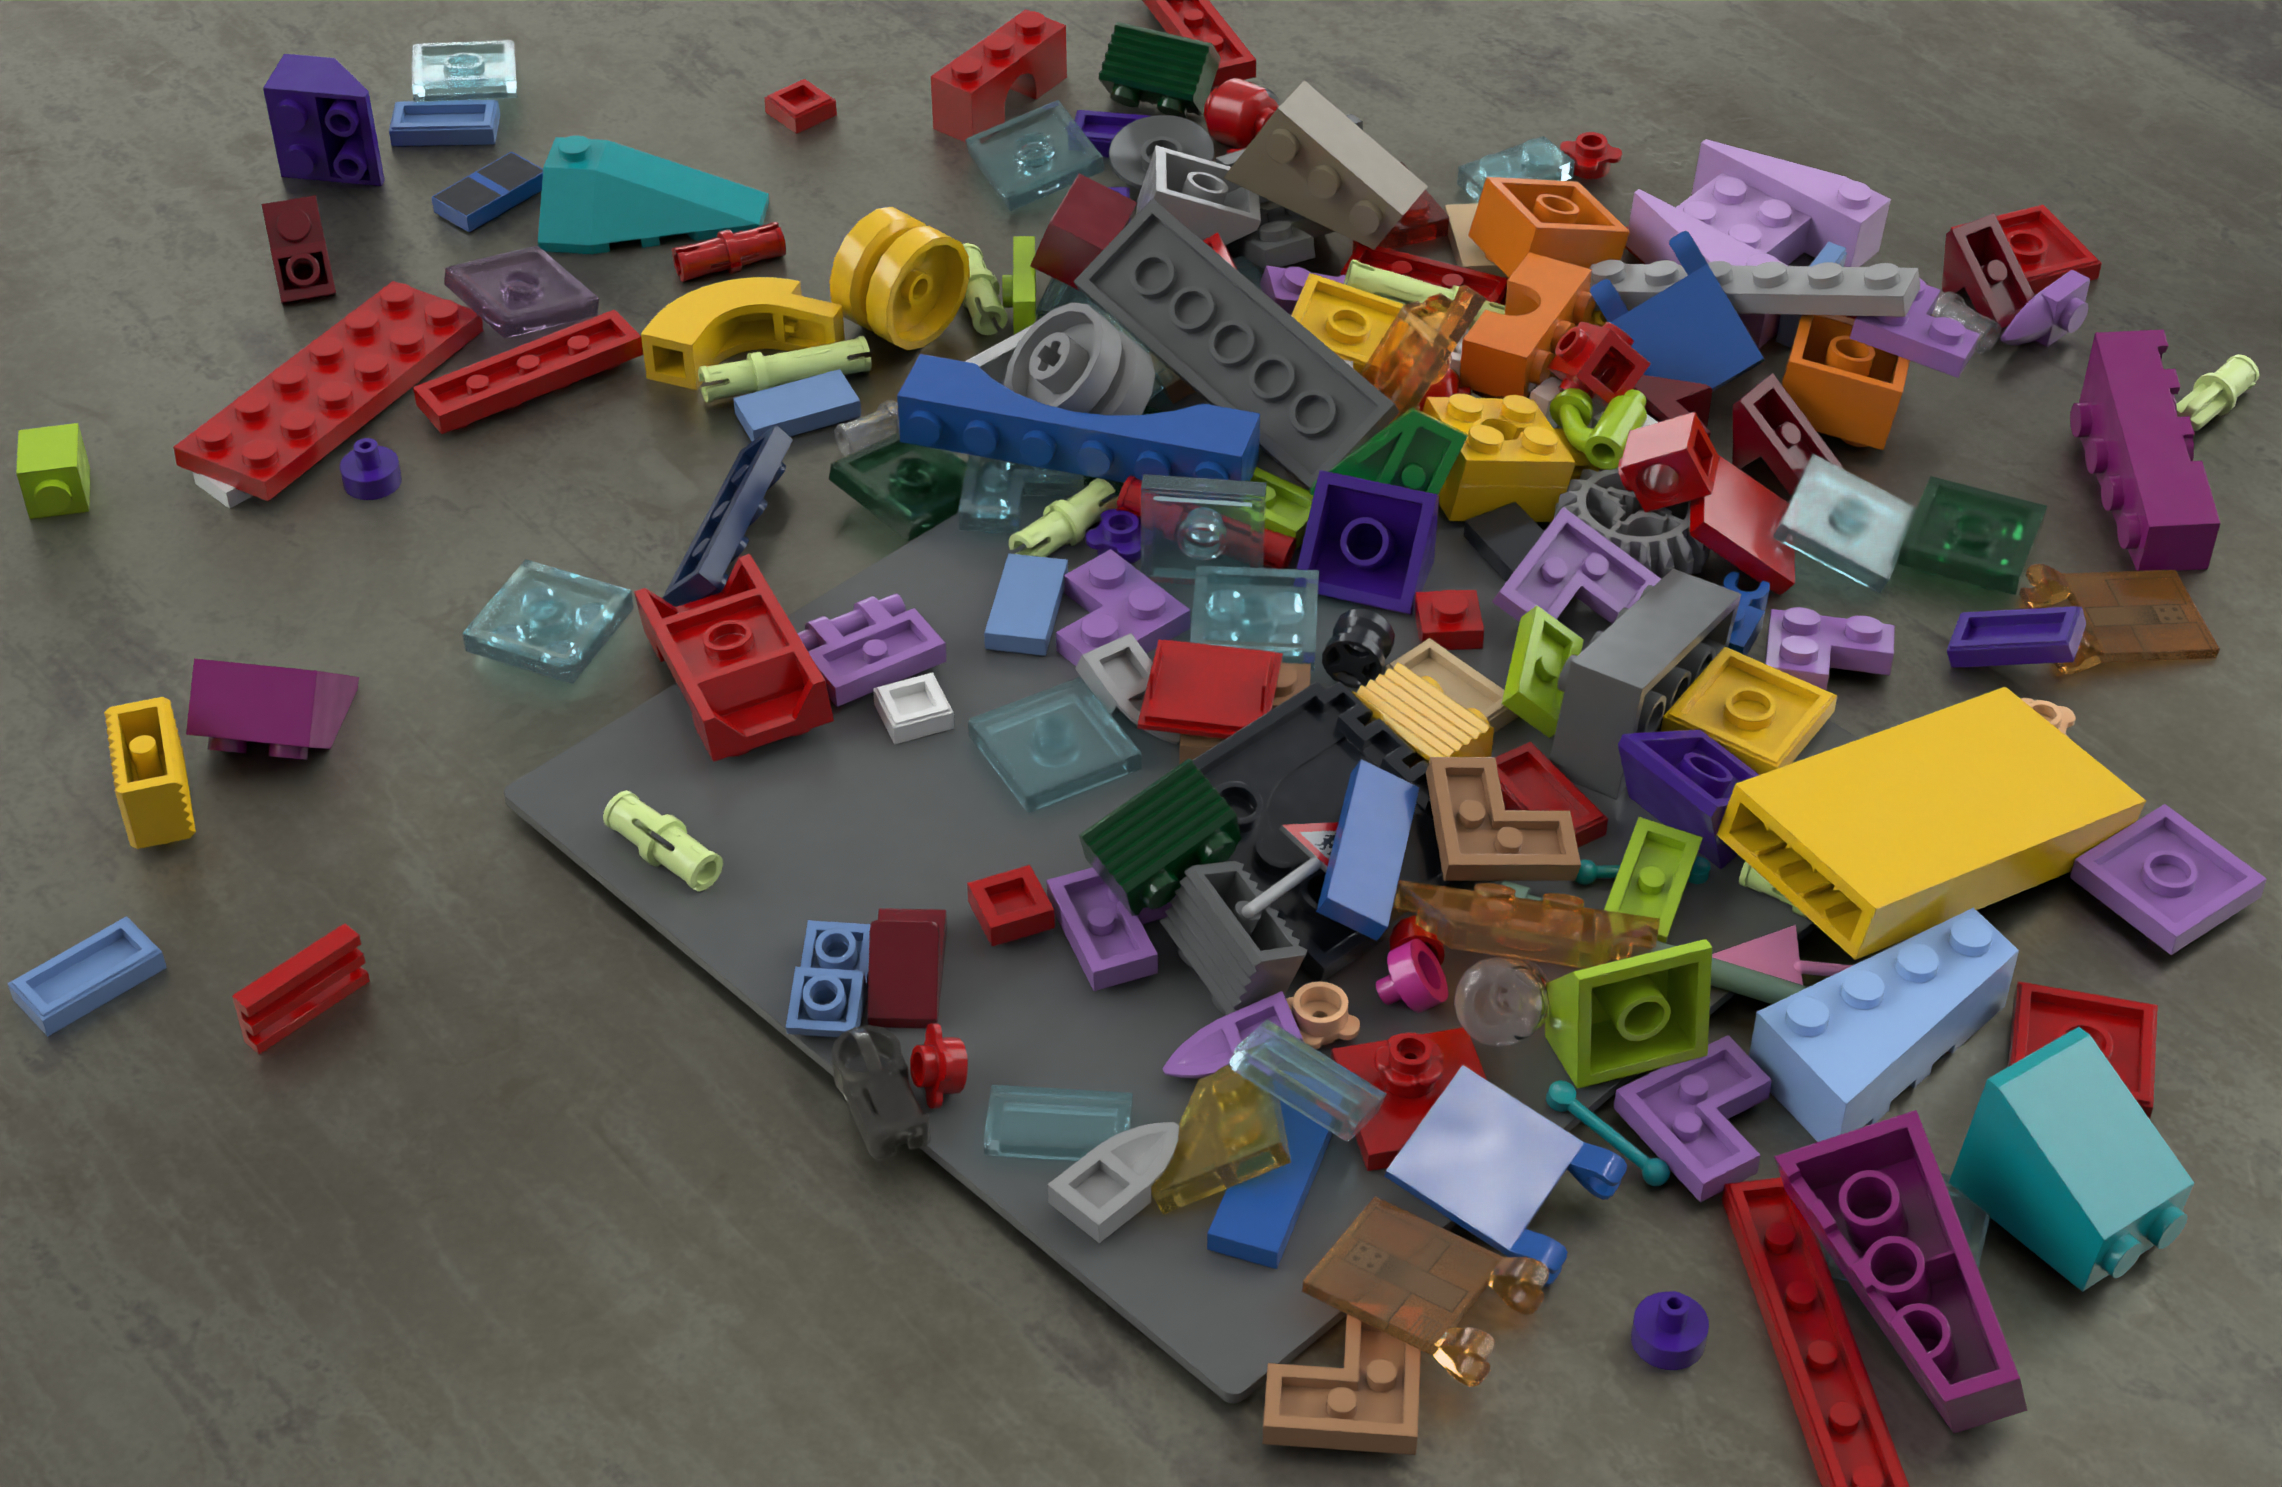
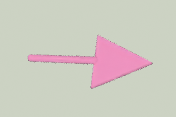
M1796 925L1712 954L1713 958L1803 985L1802 974L1830 977L1853 966L1800 960Z

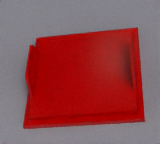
M1158 640L1137 729L1222 739L1230 737L1272 710L1283 653Z

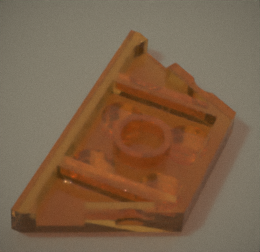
M1463 285L1459 287L1454 300L1439 293L1428 297L1422 303L1415 301L1403 305L1360 375L1395 403L1399 410V413L1389 424L1412 407L1420 411L1419 403L1430 386L1438 383L1447 373L1452 361L1451 353L1487 298L1468 286Z
M1399 880L1397 885L1394 909L1399 912H1417L1415 924L1425 931L1437 935V939L1451 949L1586 969L1606 964L1609 960H1620L1631 956L1633 945L1648 949L1656 947L1660 918L1584 907L1583 899L1572 895L1547 893L1543 895V901L1515 897L1516 891L1513 888L1493 883H1478L1475 885L1474 891Z

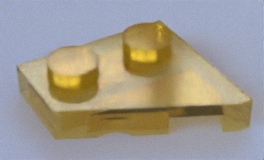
M1264 1053L1240 1063L1225 1065L1215 1073L1198 1080L1179 1123L1178 1143L1174 1156L1164 1173L1151 1186V1194L1163 1214L1291 1163L1275 1074Z

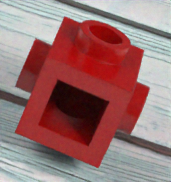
M1581 321L1577 327L1567 331L1559 340L1555 348L1556 356L1547 368L1562 380L1558 387L1561 392L1569 388H1577L1586 392L1592 399L1593 404L1607 407L1614 397L1624 395L1628 390L1633 389L1651 363L1631 347L1634 340L1616 325L1606 322L1601 327Z

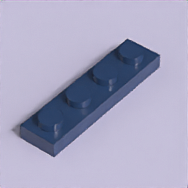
M773 426L740 450L662 599L674 607L718 594L724 589L729 578L725 573L728 565L742 553L749 542V538L744 535L748 526L760 517L768 505V501L763 498L766 491L780 479L786 470V465L782 460L793 439L779 426Z

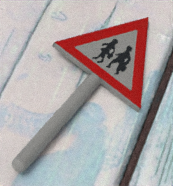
M1338 822L1281 825L1279 830L1310 859L1242 908V915L1245 918H1252L1321 868L1326 873Z

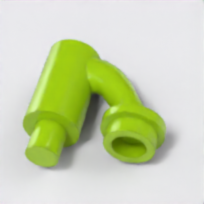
M1569 388L1558 393L1553 398L1549 407L1552 419L1563 428L1569 443L1577 450L1585 453L1586 458L1591 464L1603 470L1618 468L1619 459L1623 457L1629 431L1643 427L1647 420V412L1644 408L1646 397L1642 392L1634 389L1628 390L1624 395L1614 397L1594 428L1587 427L1593 418L1592 399L1586 392L1580 389Z

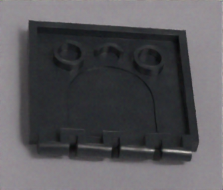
M1316 681L1192 761L1237 815L1241 840L1236 846L1233 855L1226 862L1237 861L1244 864L1242 870L1251 874L1249 879L1258 883L1256 889L1263 892L1310 859L1279 830L1281 825L1339 822L1350 774L1361 759L1419 787L1389 925L1377 941L1316 912L1326 875L1321 868L1271 903L1270 908L1279 911L1277 917L1286 921L1284 926L1293 930L1291 936L1300 940L1299 946L1308 949L1301 966L1318 982H1324L1391 936L1393 927L1402 919L1412 915H1421L1469 881H1444L1426 779L1428 762L1423 760L1409 768L1417 757V752L1381 719H1377L1365 726L1371 719L1373 711L1342 682H1337L1324 689Z

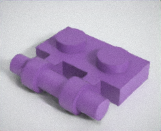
M897 593L880 600L874 596L856 602L853 611L831 620L826 616H821L807 622L805 630L797 633L824 677L829 698L837 707L872 693L873 688L898 682L946 662V643L915 608L906 611L904 602Z

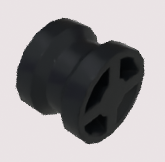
M1352 609L1341 614L1333 628L1332 638H1330L1322 653V664L1326 673L1334 681L1342 682L1346 687L1356 689L1360 688L1361 685L1366 687L1370 679L1375 681L1379 673L1382 674L1385 668V659H1387L1395 644V633L1392 626L1384 617L1370 610Z

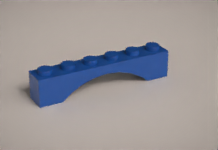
M920 354L897 395L900 442L1123 483L1131 475L1164 490L1172 492L1183 490L1194 496L1239 504L1243 500L1259 462L1260 413L1203 403L1176 411L1146 415H1100L1074 412L1042 404L1017 394L992 379L975 363Z

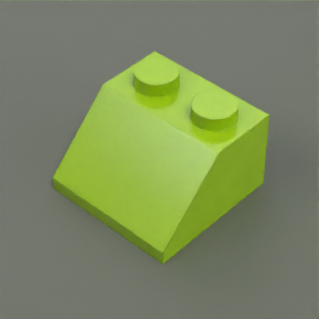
M1707 939L1574 971L1546 983L1545 1012L1548 1005V1014L1545 1019V1037L1577 1089L1708 1056L1713 947Z

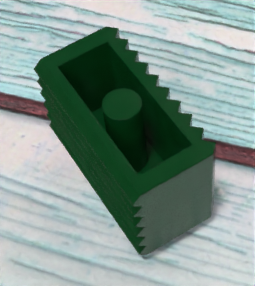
M1117 22L1114 25V32L1111 34V41L1108 43L1105 60L1102 62L1099 80L1110 93V98L1122 105L1138 107L1141 101L1152 105L1157 104V109L1166 115L1186 118L1188 112L1200 116L1204 113L1206 99L1210 94L1221 57L1212 43Z
M1188 758L1079 834L1086 860L1132 916L1140 914L1143 908L1154 910L1170 902L1176 896L1175 891L1181 887L1180 881L1187 876L1184 871L1191 866L1226 862L1235 852L1236 846L1241 840L1238 818L1233 808L1227 804L1217 789L1204 777L1201 770Z

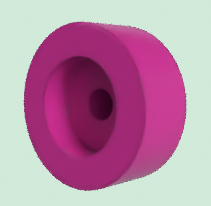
M1413 939L1388 953L1387 964L1390 974L1376 981L1377 993L1386 1005H1391L1402 999L1414 1012L1422 1013L1447 1000L1448 986L1444 972L1434 953L1423 941Z

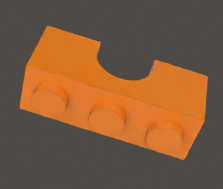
M1529 252L1507 281L1505 315L1485 310L1463 338L1460 386L1471 387V390L1495 397L1520 395L1527 398L1535 385H1540L1544 380L1548 379L1551 371L1547 367L1556 356L1555 348L1562 336L1570 329L1577 327L1581 321L1590 322L1596 303L1590 293L1592 269Z

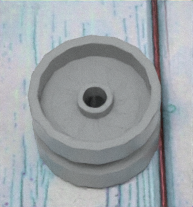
M1069 303L1051 310L1036 321L1018 342L1007 366L1004 386L1017 394L1042 404L1074 412L1100 415H1142L1152 395L1155 370L1151 355L1124 332L1118 331L1115 326L1090 305Z

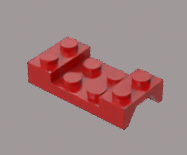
M751 554L738 557L721 593L678 607H674L647 588L634 591L644 632L659 661L667 663L691 709L695 729L713 762L727 757L746 754L753 748L789 736H799L809 732L812 728L834 721L826 681Z

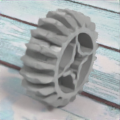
M1618 468L1613 470L1599 469V472L1583 469L1580 479L1570 480L1567 492L1560 494L1559 503H1556L1554 518L1563 507L1661 579L1673 568L1687 574L1701 573L1703 564L1709 559L1711 549L1690 536V501L1645 513L1634 492H1628L1623 486Z

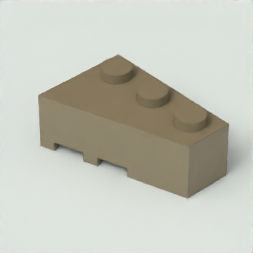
M1305 80L1276 109L1223 177L1373 250L1428 187Z

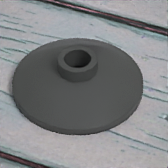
M1172 115L1149 116L1126 125L1115 135L1109 148L1110 164L1114 173L1126 184L1140 190L1156 145L1212 162L1214 160V144L1208 132L1199 124L1189 119Z

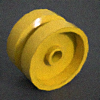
M894 207L879 208L860 219L844 238L834 258L829 280L831 302L842 305L843 317L873 331L885 340L905 350L923 348L937 339L954 320L965 298L969 282V256L962 242L931 226H926L925 223Z

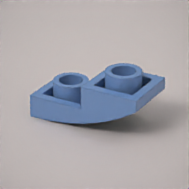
M808 920L801 966H795L785 1027L787 1034L856 1039L868 995L870 924Z

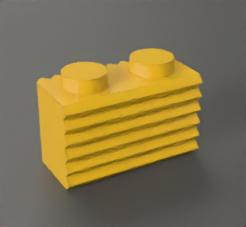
M1397 662L1393 669L1388 668L1384 675L1379 673L1375 681L1370 679L1366 687L1361 685L1357 693L1352 691L1354 695L1373 711L1371 719L1365 726L1377 719H1381L1417 752V757L1409 768L1423 760L1429 763L1430 757L1492 756L1494 728L1490 726L1485 715L1475 708L1466 709L1444 694L1443 689L1436 680L1429 676L1420 677L1399 662Z
M158 697L109 707L104 714L110 745L108 747L112 762L114 791L130 846L141 849L191 838L196 833L183 746H181L170 700L165 697Z

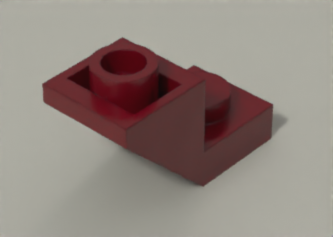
M316 195L261 204L281 304L336 295Z

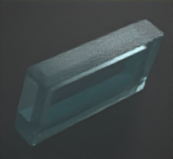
M1268 1019L1236 1046L1228 1064L1238 1074L1348 1142L1379 1112L1387 1095L1382 1090Z
M991 1085L984 1133V1155L1078 1161L1102 1142L1118 1133L1131 1129L1133 1093Z

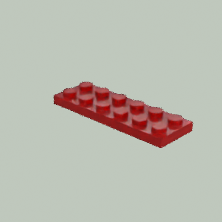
M392 281L173 447L176 464L181 468L236 487L240 491L269 501L483 332L482 313L457 304L452 300L443 299L412 288L407 284Z

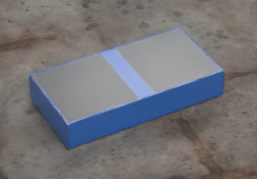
M511 151L432 196L434 213L467 232H471L542 191L543 169Z

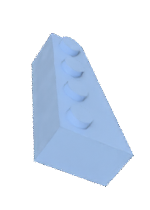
M1971 908L1758 1011L1755 1018L1749 1057L1772 1079L1770 1093L1817 1142L1862 1128L1866 1124H1874L1889 1111L1891 1101L1909 1085L1915 1088L1930 1075L1932 1065L1947 1051L1954 1053L2005 1007L2019 950L1976 909Z

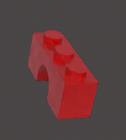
M1025 9L931 76L933 129L974 146L1005 123V101L1010 89L1037 100L1066 79V25L1049 19L1039 12Z

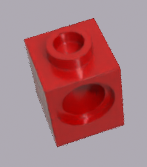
M1692 412L1630 430L1623 457L1619 459L1618 470L1623 486L1628 492H1634L1646 513L1711 495L1720 457L1697 414Z

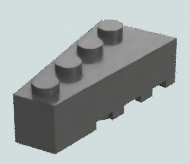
M1674 568L1656 585H1648L1640 599L1630 608L1624 607L1611 626L1604 632L1597 631L1588 647L1578 656L1571 655L1565 662L1558 681V690L1564 692L1550 761L1571 782L1617 800L1626 788L1618 743L1622 735L1627 733L1657 732L1659 726H1662L1663 716L1717 654L1724 647L1728 648L1741 593Z

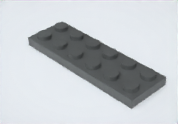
M1153 198L1073 281L1085 296L1210 405L1260 413L1259 448L1308 490H1310L1313 482L1318 479L1319 470L1329 471L1383 430L1399 413L1395 403Z

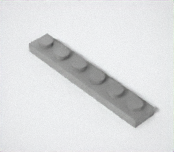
M1605 260L1592 264L1589 268L1592 269L1590 289L1603 279L1610 280L1628 311L1688 276L1682 265H1677L1676 262L1670 260L1656 261L1651 264H1624L1620 260ZM1725 261L1708 263L1737 313L1906 317L1920 290L1918 268H1898V266L1891 263H1879L1870 267H1842L1840 264L1833 262L1820 263L1812 267L1786 266L1781 262H1766L1758 266H1734ZM1595 303L1594 311H1601L1597 303Z

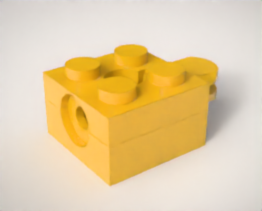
M1467 394L1426 398L1423 409L1424 413L1468 435L1438 494L1439 505L1449 521H1465L1516 502L1535 522H1552L1556 503H1559L1560 494L1567 492L1570 480L1580 479L1583 469L1599 472L1600 468L1591 464L1586 458L1585 453L1577 450L1569 443L1563 428H1553L1534 399L1520 395H1508L1504 399L1475 398Z

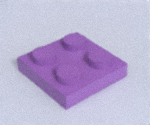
M2166 804L2076 858L2070 876L2072 880L2170 955L2261 898L2267 880Z

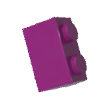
M194 658L186 735L209 737L208 750L247 753L248 741L270 743L268 756L307 760L309 747L331 749L358 690L359 677L316 670Z

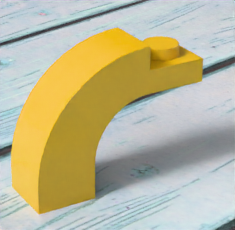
M741 278L701 287L668 304L642 331L641 339L646 379L698 390L704 382L699 381L698 368L700 366L718 365L731 356L751 350L775 349L789 352L845 341L842 305L804 297L801 293L800 281L784 278Z

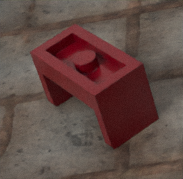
M1079 173L1049 222L1030 267L1079 290L1073 281L1128 225L1138 202Z

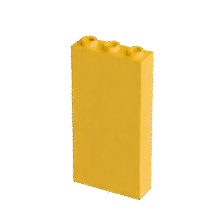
M2002 687L1736 783L1716 835L1854 960H1857L1924 932L1971 908L1979 910L2071 872L2076 858L2136 822L2146 800L2007 687Z

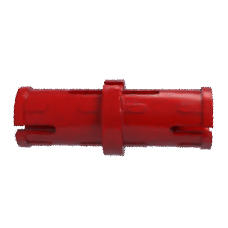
M771 222L754 229L732 233L729 229L717 233L716 238L672 249L674 266L681 282L728 270L730 274L740 272L744 265L786 255V243L778 222Z

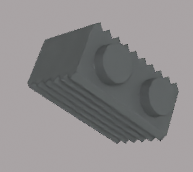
M1237 861L1196 865L1184 871L1187 876L1180 881L1182 887L1175 891L1177 897L1170 901L1172 907L1165 911L1168 916L1160 921L1177 944L1179 957L1187 965L1194 968L1212 993L1214 1006L1225 1015L1280 991L1285 996L1308 950L1299 946L1300 940L1291 936L1293 930L1284 926L1286 921L1277 917L1279 911L1270 908L1271 904L1252 918H1245L1242 915V908L1262 894L1263 891L1256 889L1258 883L1249 879L1251 874L1243 871L1244 864Z

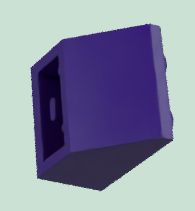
M284 54L263 87L281 177L382 186L385 178L369 91L335 58Z

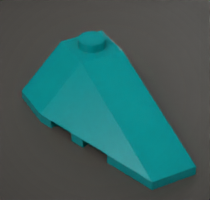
M579 135L555 137L543 167L538 248L539 251L598 254L610 252L609 243L640 239L642 248L660 246L659 238L668 235L687 233L690 238L699 241L716 238L718 232L728 229L732 233L746 231L763 225L769 206V193L609 140L588 139Z

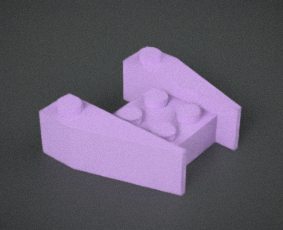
M1705 139L1701 142L1692 196L1676 208L1640 189L1634 192L1628 227L1630 233L1626 246L1646 264L1670 260L1676 262L1677 265H1681L1669 245V240L1682 231H1688L1707 263L1725 261L1734 266H1758L1766 262H1781L1788 266L1804 252L1816 258L1829 241L1846 248L1847 256L1844 267H1860L1879 252L1891 199L1871 190L1866 184L1853 181L1845 176ZM1737 313L1758 349L1777 335L1781 314Z

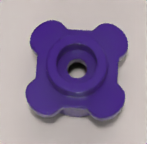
M1109 509L1101 514V522L1097 528L1086 533V543L1090 548L1097 549L1098 555L1111 549L1128 563L1132 564L1143 557L1145 553V540L1156 534V525L1143 519H1138L1131 512Z

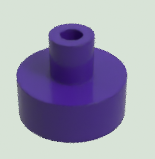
M363 438L355 442L354 450L346 454L340 462L344 490L348 495L356 499H380L392 494L401 485L402 475L397 454L387 447L378 446L374 439Z
M1676 1291L1655 1293L1643 1299L1635 1310L1631 1342L1639 1357L1648 1364L1664 1370L1684 1369L1692 1366L1702 1357L1706 1347L1709 1320L1705 1310L1694 1299Z

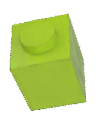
M72 423L18 430L16 474L29 519L89 512L90 465L79 424Z

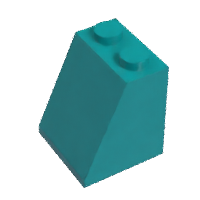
M2077 1027L1987 1079L1948 1184L2083 1292L2108 1275H2111L2113 1278L2121 1277L2135 1264L2142 1253L2153 1246H2156L2158 1249H2164L2179 1236L2187 1223L2188 1215L2183 1212V1209L2194 1186V1181L2090 1034Z

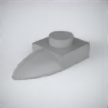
M1132 633L1083 654L1075 669L1110 717L1122 712L1130 721L1137 725L1153 662ZM1144 730L1161 740L1173 744L1180 742V734Z
M1175 1122L1142 1125L1118 1133L1102 1142L1047 1184L1048 1203L1094 1240L1101 1243L1151 1203V1186L1164 1173L1174 1156L1178 1143L1179 1125Z

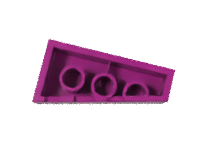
M2164 329L2096 332L2079 403L2072 405L2070 411L2072 434L2074 437H2080L2085 449L2087 469L2089 473L2096 475L2101 486V498L2104 509L2112 512L2117 524L2119 544L2122 549H2128L2138 573L2208 569L2221 524L2203 461H2193V437L2195 434L2190 417L2177 416L2174 394L2179 393L2181 386L2176 369H2164L2162 365V355L2166 353L2169 346Z
M1917 1110L1774 1156L1787 1194L1951 1431L1955 1434L2028 1411L2020 1376Z

